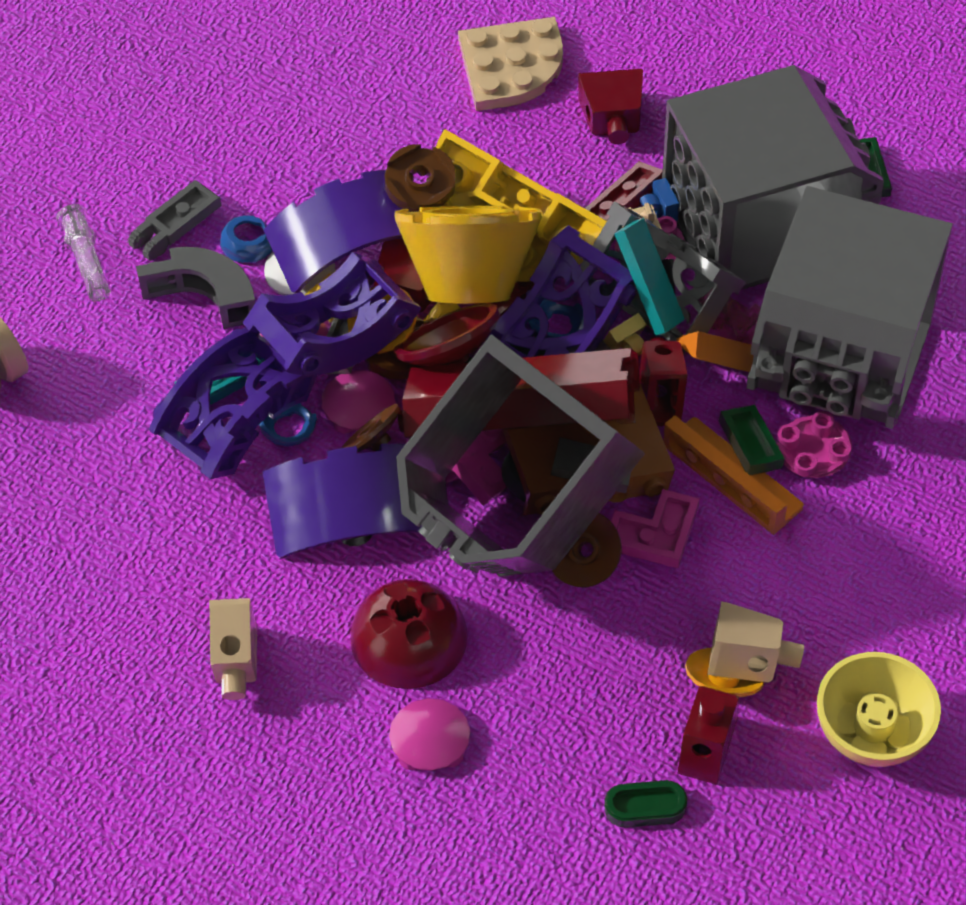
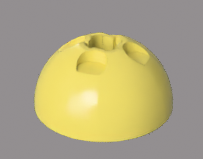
M884 652L859 653L839 661L824 676L817 695L819 722L829 742L850 760L872 767L893 766L915 757L933 738L941 716L939 695L930 678L912 662L900 656Z

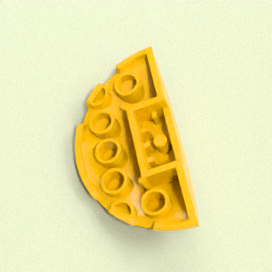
M443 130L436 148L444 151L450 157L455 167V192L443 206L482 205L504 206V209L519 210V207L542 210V219L516 282L530 281L550 240L568 225L580 232L579 238L593 246L606 224V220L506 166L499 159L450 131ZM571 252L573 258L580 265L584 260Z

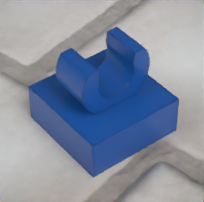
M663 178L653 181L652 194L640 197L642 205L644 206L645 203L652 204L657 218L669 216L677 223L679 202L673 190H671L668 180Z

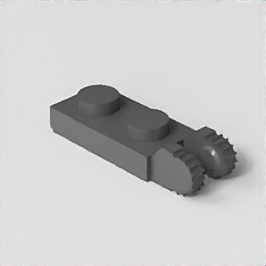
M194 180L147 216L145 221L131 232L127 243L135 249L145 245L142 250L143 256L150 261L155 258L157 259L158 256L165 253L168 245H172L221 207V199L200 182Z

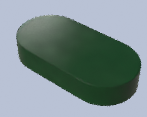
M668 780L619 784L607 792L604 811L607 819L612 824L623 828L672 824L679 821L685 815L687 794L678 783Z

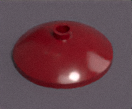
M483 303L442 315L413 330L406 342L395 346V354L403 362L422 366L464 363L470 359L469 354L479 348L496 327L500 317L499 310L495 304Z

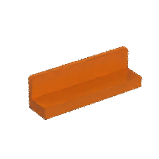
M675 415L665 423L663 441L666 448L771 534H776L803 510V502L767 473L749 475L745 472L732 446L698 418L693 417L684 423Z

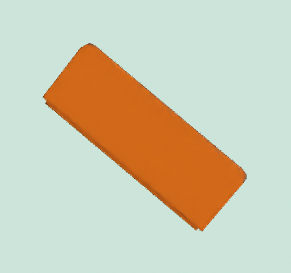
M700 331L677 338V341L681 343L682 349L698 360L750 372L753 365L754 355L751 354V344Z

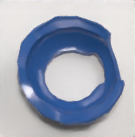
M240 216L233 218L225 225L221 233L220 246L223 253L231 260L241 263H255L265 259L272 253L273 250L265 234L253 241L240 240L234 234L235 228L242 224L257 225L264 230L267 224L261 218Z
M544 299L540 304L548 320L553 314H562L570 318L572 325L569 333L556 334L548 332L547 338L566 336L583 329V307L579 303L569 306ZM531 319L528 323L531 330L536 329L535 335L537 336L540 330V321Z
M299 403L287 409L275 419L267 416L259 426L261 433L275 445L295 446L309 439L316 427L317 414H312ZM297 414L305 420L302 430L293 437H282L274 430L275 423L283 417Z

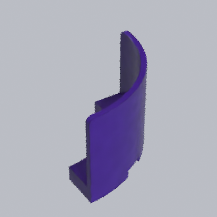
M386 170L362 172L361 179L341 183L340 179H336L314 189L315 196L298 206L292 202L264 229L265 235L291 292L299 293L320 272L352 252L381 242L402 238L395 221V211L403 208L393 203L385 190Z
M380 444V450L358 453L357 446L327 451L328 458L307 463L303 457L263 471L276 555L285 558L316 546L362 536L419 532L422 526H416L402 514L396 456L406 444Z

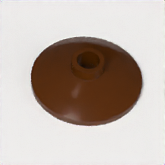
M393 404L381 411L357 430L341 448L357 446V452H361L369 447L373 452L380 450V444H387L391 440L387 432L397 419L401 409L400 406Z
M598 513L556 569L552 570L554 575L562 582L580 588L593 587L607 580L616 570L622 552L621 538L615 525L607 517ZM586 543H590L593 547V552L588 557H584L581 552L582 546Z

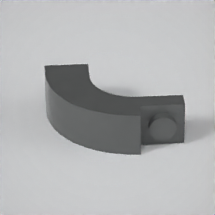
M198 247L169 248L170 260L136 266L143 299L179 292H195L205 295L216 304L223 329L244 325L243 321L256 303L250 280L243 269L233 260L216 251Z

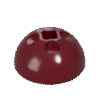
M416 579L396 580L382 585L373 591L358 608L353 619L350 636L352 653L360 668L377 682L401 689L425 687L449 675L464 656L468 638L464 616L453 598L436 585Z

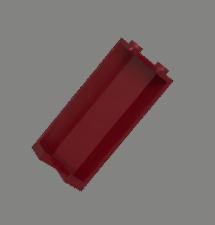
M632 348L523 358L603 421L615 420L619 424L636 423L634 392L640 391L638 354ZM468 363L410 368L402 398L403 410H400L398 414V426L400 432H404L405 438L410 440ZM522 379L482 431L577 424L578 422Z

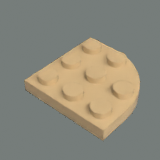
M555 17L458 31V41L476 111L508 107L530 101L544 93L545 87L554 77L557 79L563 63V44Z

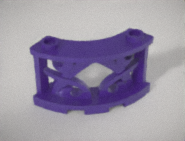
M569 225L550 240L539 265L530 278V281L535 283L531 291L528 290L526 292L527 297L524 300L517 297L508 310L500 317L496 327L491 332L494 337L522 358L536 357L540 351H546L544 356L570 354L567 349L576 346L579 347L574 353L595 351L622 307H627L638 292L636 286H634L635 284L629 269L579 238L580 232ZM571 252L590 264L584 272L571 255ZM598 269L617 281L614 291L609 296H602L600 292L602 286L607 283L605 280L600 279L592 283L591 286L589 285V279ZM559 278L565 279L566 286L570 284L572 279L574 281L568 289L562 292L554 289L555 281ZM579 292L584 316L583 329L566 336L547 338L549 321L547 315L540 307L544 299L553 302L566 301ZM596 307L604 309L598 320ZM531 319L540 321V330L537 338L533 337L536 333L535 328L532 330L526 329V324ZM511 345L530 349L526 356Z
M352 252L347 260L331 276L319 283L321 289L305 296L302 292L276 296L262 293L243 321V324L249 331L260 333L286 361L283 368L288 373L296 375H322L356 365L382 350L411 326L421 307L403 292L383 271L384 268L376 260ZM376 281L379 285L370 291L371 285ZM387 294L392 297L388 303H386L385 299H382ZM357 316L352 331L335 338L316 334L320 324L331 318L347 319Z
M247 327L235 329L207 349L181 375L165 399L155 407L149 431L154 435L161 436L201 467L200 472L209 479L235 474L244 454L259 435L255 428L267 416L275 419L294 405L306 402L317 375L288 373L283 368L286 361L260 333L249 331ZM257 358L262 361L260 365H258ZM227 377H248L245 383L248 400L242 406L227 404L211 412L210 393L213 381ZM260 382L261 388L255 390L256 385ZM188 412V418L182 422L185 414ZM227 417H232V418L228 421V423L226 424V426L223 427V426H224V423H223L222 419L227 418ZM181 422L187 430L193 429L198 425L188 438L178 431ZM204 437L211 448L209 453L198 446Z

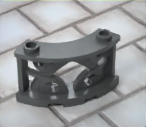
M614 201L607 212L610 217L594 242L593 247L607 256L619 259L620 264L628 269L621 250L619 252L609 250L616 238L614 233L619 231L622 226L625 227L635 220L644 218L661 261L670 253L676 257L673 264V279L676 287L682 293V295L676 298L687 324L690 323L691 315L685 306L691 304L698 311V315L686 334H683L675 326L668 332L660 335L666 338L667 341H677V338L693 332L708 333L733 292L739 294L746 282L717 261L696 252L697 248L673 233L667 234L652 224L653 222ZM584 260L580 268L584 272L590 264ZM685 269H692L695 272V278L692 281H687L694 287L691 290L687 288L682 279V272ZM591 277L588 281L589 285L591 286L597 280ZM613 279L610 284L603 285L600 291L601 295L609 296L614 291L617 281ZM712 290L706 302L702 305L699 299ZM637 292L633 301L627 307L623 306L622 310L632 316L639 313L647 326L652 328Z

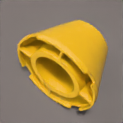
M470 205L420 207V212H408V209L395 211L396 224L428 299L433 302L457 304L493 303L508 300L542 219V210L529 207H519V210L504 209V206Z

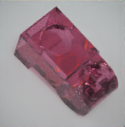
M712 290L699 299L702 305H704ZM730 297L710 330L720 337L751 344L761 307L755 303L748 309Z

